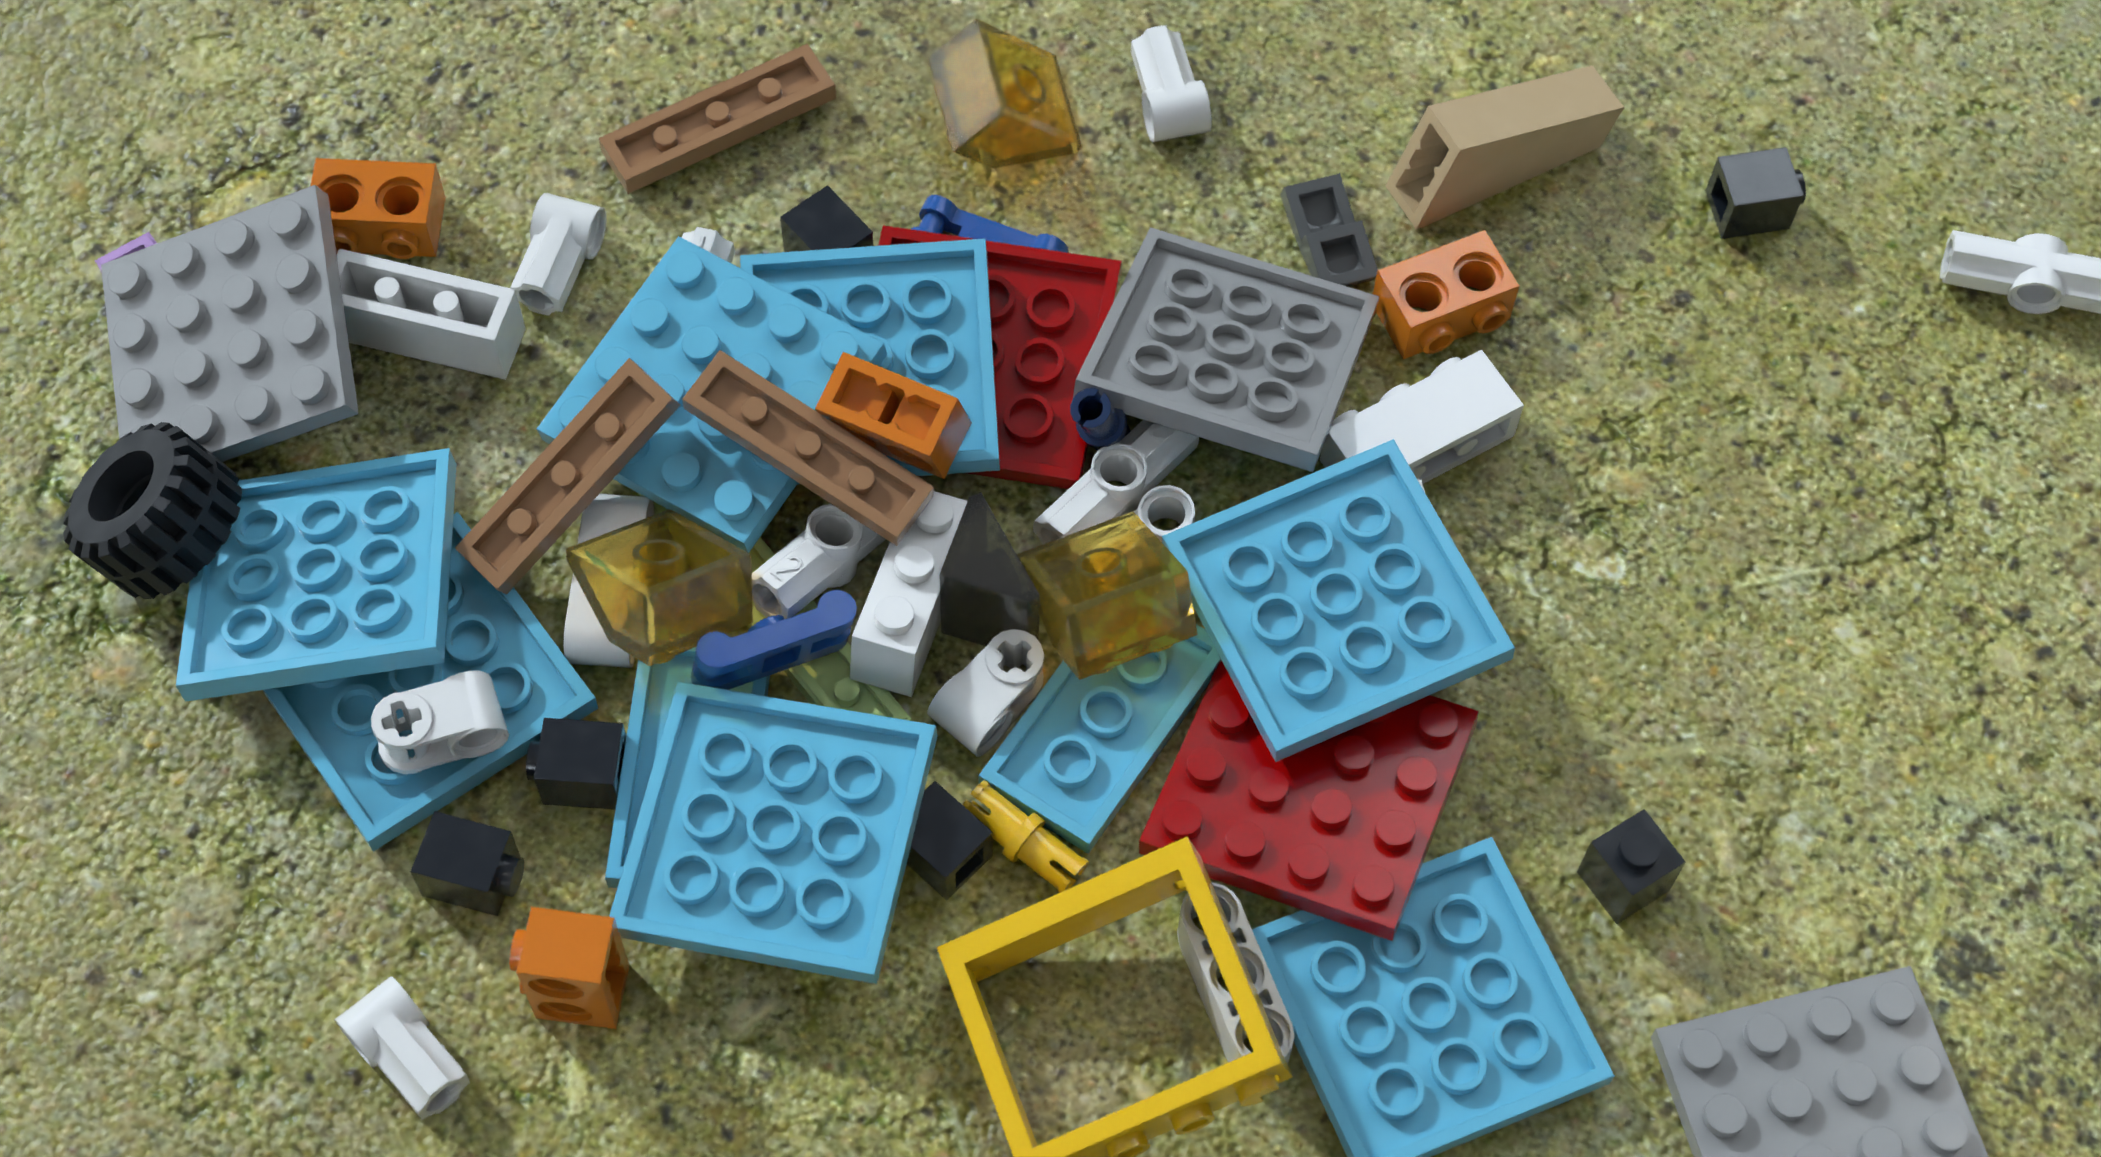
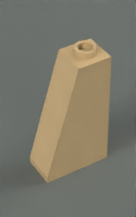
M1593 65L1430 105L1427 107L1385 186L1415 229L1423 228L1601 147L1625 107Z

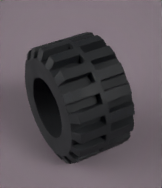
M160 422L156 426L152 423L141 426L135 433L129 432L121 437L112 447H108L86 471L69 500L71 503L70 507L65 512L63 522L66 526L63 532L64 541L69 545L68 549L74 555L128 595L135 598L140 596L143 599H154L160 593L165 596L174 592L180 584H187L195 578L198 572L205 565L208 566L215 558L219 548L226 543L232 532L230 529L240 512V507L237 506L242 498V488L238 485L239 478L235 472L178 426L174 427L167 422Z

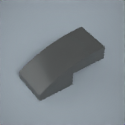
M1340 173L1284 187L1280 194L1299 250L1311 276L1347 287L1376 280L1378 269L1362 220L1355 222Z

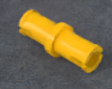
M986 780L978 784L970 794L989 808L991 813L974 800L970 802L966 799L963 806L993 832V839L1004 847L1002 855L1012 863L1018 859L1058 889L1059 893L1072 888L1077 880L1058 867L1056 862L1074 876L1077 874L1081 876L1087 868L1089 861L1084 857H1080L1044 829L1045 820L1035 812L1030 816L1026 815L994 790Z

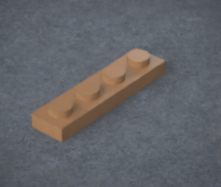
M807 43L599 137L601 152L627 194L836 99V87Z
M719 350L682 398L685 410L896 546L901 542L934 495V487L721 350Z
M629 358L460 541L455 549L498 591L508 594L681 404L637 363Z

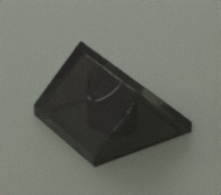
M979 492L972 495L967 501L939 574L941 633L987 646L999 633L1017 629L1034 635L1039 641L1040 595L982 493Z

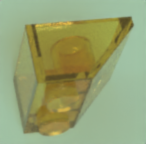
M975 19L928 57L935 82L934 91L940 101L947 128L946 137L952 147V151L958 155L995 169L1071 155L1083 148L1056 55L979 19Z
M665 510L566 548L567 562L609 642L648 666L666 663L672 660L675 655L697 647V642L707 633L721 632L727 634L753 623L751 554L673 510Z
M1134 511L1016 554L1018 565L1052 646L1079 680L1092 675L1104 674L1115 666L1152 652L1164 651L1175 643L1198 635L1187 569Z

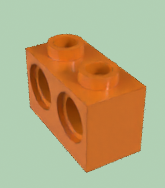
M315 159L310 186L316 185L328 194L336 255L339 249H344L361 254L388 255L397 259H410L415 256L436 257L446 199L436 163Z
M1486 230L1377 270L1373 295L1380 296L1376 313L1404 360L1422 352L1425 354L1440 352L1447 348L1454 340L1477 331L1484 334L1498 329L1511 317L1519 284ZM1466 287H1474L1481 291H1473ZM1413 307L1423 308L1429 312H1420L1413 309Z
M846 352L842 353L815 407L818 413L880 453L942 479H945L971 425V421L958 398Z
M531 906L526 930L517 929L514 934L510 950L511 971H516L520 980L521 994H526L535 1018L617 1029L630 964L615 918Z

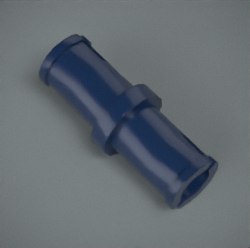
M1086 388L1074 396L1070 405V413L1076 422V428L1080 437L1089 446L1094 447L1098 451L1103 447L1119 443L1131 432L1123 410L1114 408L1105 393L1102 396L1100 395L1099 389Z

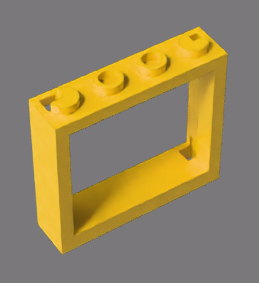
M1188 837L936 947L1013 1157H1136L1150 1148L1148 1140L1173 1129L1178 1135L1199 1130L1215 1119L1214 1111L1237 1101L1243 1107L1263 1102L1262 1096L1278 1090L1279 1083L1293 1078L1202 858ZM1187 890L1254 1052L1037 1145L977 982Z

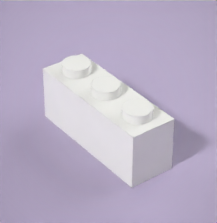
M344 249L338 250L337 262L349 343L506 380L526 330L515 289Z
M1483 350L1462 360L1459 357H1454L1440 364L1429 377L1411 386L1407 383L1395 386L1378 403L1359 413L1356 410H1350L1335 418L1321 451L1320 461L1326 468L1394 439L1417 480L1422 479L1424 484L1514 437L1524 405Z
M934 491L932 499L898 546L891 542L889 543L852 634L850 679L912 697L969 549L974 502Z

